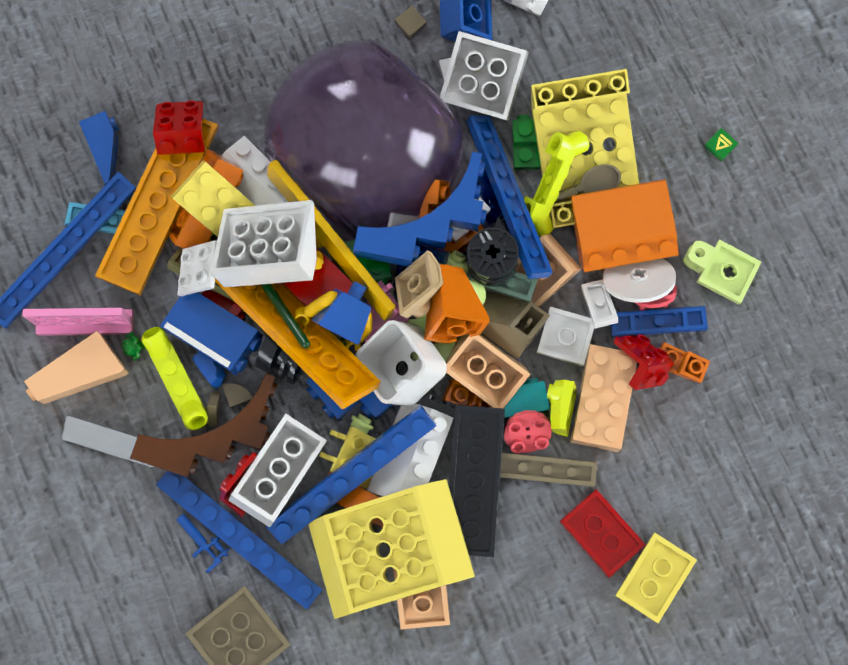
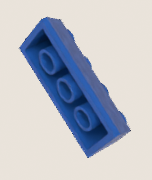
M440 0L441 37L456 42L458 32L460 31L492 41L491 0Z

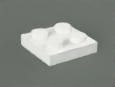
M550 307L548 311L550 316L544 325L537 354L583 367L594 330L592 319Z

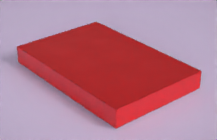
M597 489L559 521L608 578L646 545Z

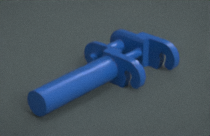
M184 514L177 518L176 521L200 547L192 554L193 558L205 550L214 559V563L205 571L207 574L210 573L212 569L222 562L221 558L223 556H228L227 552L230 549H224L218 542L219 537L211 538L212 542L208 544L207 540ZM214 545L221 554L216 556L210 548Z

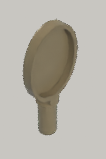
M601 164L594 166L583 174L579 184H574V186L559 191L557 201H562L582 192L589 193L617 188L621 181V173L613 165Z

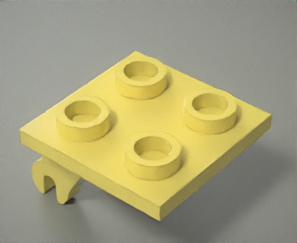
M350 426L347 435L331 430L329 435L345 442L337 458L323 452L320 453L319 457L332 462L333 465L330 471L334 472L373 442L375 438ZM372 476L359 486L367 489Z

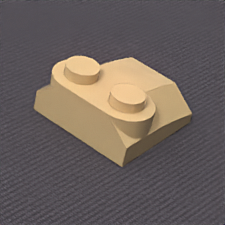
M428 250L395 277L401 316L408 319L411 315L420 318L427 314L430 309V299L443 285L440 264L432 252Z

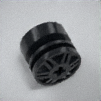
M488 227L478 231L471 238L467 247V261L471 276L479 283L488 287L501 286L514 277L519 259V247L515 238L508 231L498 227ZM491 250H494L496 254L494 259L489 255Z
M267 334L257 354L255 367L271 374L279 366L278 378L283 380L287 376L286 382L294 385L304 371Z

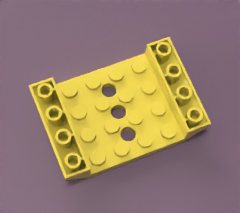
M627 69L531 85L532 115L542 177L552 156L546 153L545 149L555 133L560 132L569 135L574 131L583 132L592 146V150L588 155L580 154L574 157L568 176L564 179L560 191L574 186V184H579L581 177L586 171L601 164L613 165L620 171L621 181L617 187L639 184L627 93H630ZM608 137L615 141V147L611 151H606L603 148V142ZM571 197L554 202L550 211L553 228L574 225Z
M447 479L415 486L321 516L308 524L334 619L475 577ZM376 518L381 519L383 522V529L379 533L372 529V522ZM383 542L390 546V554L387 557H382L379 554L378 549ZM389 567L397 571V578L393 582L388 581L385 576L386 570Z

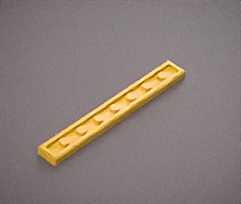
M277 160L269 163L267 177L288 202L309 200ZM314 206L315 236L352 282L356 281L367 287L364 297L384 321L391 318L395 310V304Z

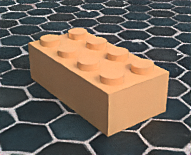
M590 344L585 359L570 443L613 452L621 450L632 387L629 385V382L635 374L637 362L624 351Z

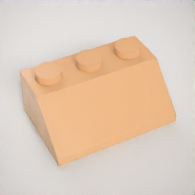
M469 334L462 335L453 346L446 360V373L493 408H504L530 375L525 366L482 334L470 337Z

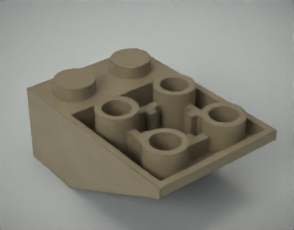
M486 291L483 307L489 316L490 322L484 328L482 334L518 359L539 334L550 315L532 302L528 303L506 295Z

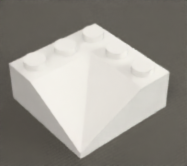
M459 31L439 101L509 121L528 57V51Z

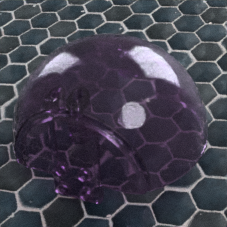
M356 40L337 43L323 48L303 60L285 78L277 90L268 111L264 134V143L267 146L264 148V151L270 162L277 160L290 178L325 216L347 236L356 239L358 226L372 228L387 227L390 213L419 216L424 198L435 180L449 181L451 189L461 164L463 153L462 134L464 130L455 114L438 96L435 89L427 81L423 80L410 65H407L389 49L373 40Z

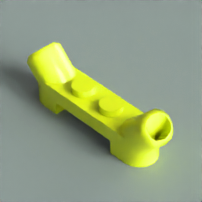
M574 131L569 135L557 132L551 137L545 149L546 153L552 155L534 198L532 199L527 196L524 198L538 236L547 235L553 231L550 211L559 196L564 179L568 176L570 165L574 157L589 149V140L583 132Z
M153 327L143 333L141 341L160 374L182 418L184 426L190 431L203 428L208 422L206 407L193 386L174 345L163 328Z

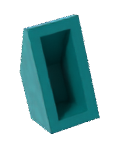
M537 378L526 380L505 406L504 420H508L516 413L525 410L548 413L550 407L545 382H538Z

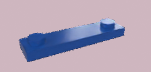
M705 306L616 312L618 323L610 325L611 338L637 336L638 334L658 335L708 330Z

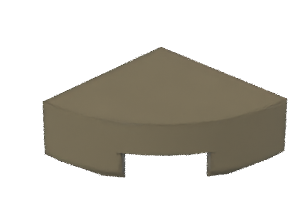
M233 383L222 385L230 408L247 403L253 398L250 392L241 385Z
M212 392L207 404V423L209 426H217L221 402V393Z

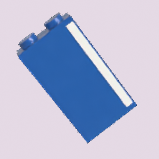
M198 292L180 296L160 325L167 333L184 341L229 370L235 376L246 368L248 364L247 359L252 352L258 350L262 343L261 338L263 337L257 329Z

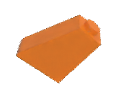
M440 264L443 285L430 299V309L426 315L425 340L449 344L456 342L457 337L469 334L470 337L480 335L490 320L463 268Z

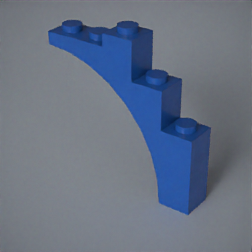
M472 152L468 169L459 186L444 203L431 213L399 226L382 228L358 226L353 249L355 257L408 267L412 264V260L418 259L420 249L418 245L445 249L446 242H451L453 228L451 227L478 231L479 225H484L487 212V210L482 209L484 201L478 200L481 185H477L478 176L483 177L485 162H481L482 153Z

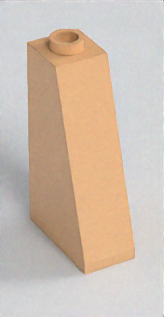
M96 331L24 382L28 387L26 389L28 396L33 401L37 400L42 404H46L124 377L129 372L104 336Z

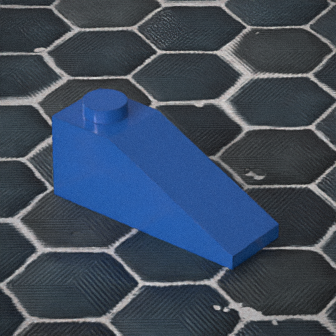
M106 111L79 121L106 185L116 175L119 142L116 131L119 130L115 118H110Z

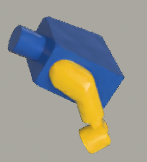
M356 281L352 283L347 294L336 288L315 299L306 307L297 308L294 319L300 316L304 317L301 323L303 326L309 323V317H313L312 321L345 338L347 348L354 344L355 351L361 348V343L373 330L371 306L360 301L367 287Z

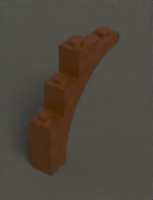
M266 373L256 394L248 405L232 420L213 431L182 439H158L138 434L130 459L187 478L188 474H194L198 460L194 459L195 455L223 464L225 459H231L235 447L231 445L232 441L260 450L271 434L267 432L268 426L259 422L260 419H266L269 406H266L268 396L273 398L277 383H274L275 376Z

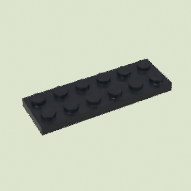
M455 405L449 489L468 554L471 556L494 557L505 408Z

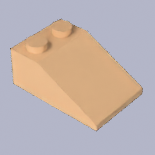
M551 234L543 235L539 238L553 273L549 278H537L538 281L531 302L538 307L545 303L582 269ZM519 258L516 272L526 275Z
M393 568L394 580H396L397 571ZM447 585L397 600L401 629L450 625Z

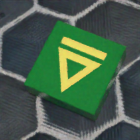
M721 128L704 147L722 162L739 143Z

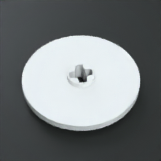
M662 258L606 268L603 273L605 289L612 296L628 302L642 303L658 300L670 293L676 283V272L673 266Z

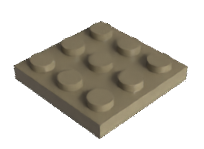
M246 586L242 587L185 633L208 665H267L291 646Z

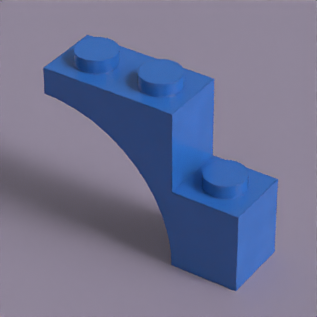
M311 378L306 380L309 386L306 390L315 401L319 398L325 404L322 409L330 419L335 416L339 421L359 403H362V406L359 407L368 418L373 416L377 420L394 406V404L381 402L374 391L342 410Z

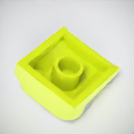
M555 380L554 384H549L547 398L551 403V430L553 433L565 437L569 435L577 395L575 381Z

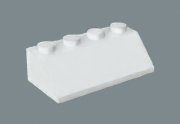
M419 404L411 406L400 405L393 425L417 408ZM422 406L436 422V427L373 474L367 491L383 497L429 483L454 418L432 408Z

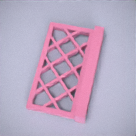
M23 309V317L36 325V335L38 336L92 335L96 331L102 335H127L129 332L134 331V311L132 309Z

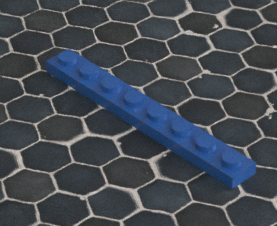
M470 115L466 121L478 153H482L481 160L485 162V171L509 232L515 238L519 247V257L528 279L549 278L553 271L491 117L487 115Z
M116 173L0 297V325L7 329L23 312V309L27 308L133 195L136 187L121 173Z
M419 405L281 511L272 526L268 527L266 525V528L281 544L285 543L434 429L436 422Z
M167 471L156 484V486L305 609H308L323 591V589L188 478Z

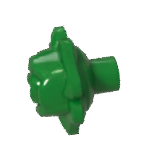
M129 332L121 344L124 355L130 356L133 361L140 358L142 349H146L142 341L133 332Z

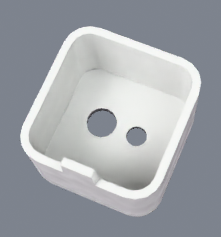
M395 320L388 321L355 355L381 381L379 388L374 390V393L385 404L411 406L418 402L446 374L447 364L433 343L425 340V332L417 325ZM414 352L419 356L416 361H413L411 358ZM404 361L408 365V371L405 375H400L398 373V365Z

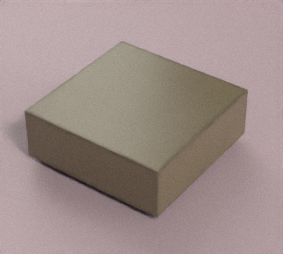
M410 6L394 20L395 24L409 39L427 25V21L413 6Z

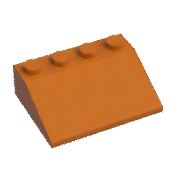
M666 179L571 196L578 260L584 272L679 255L677 232Z

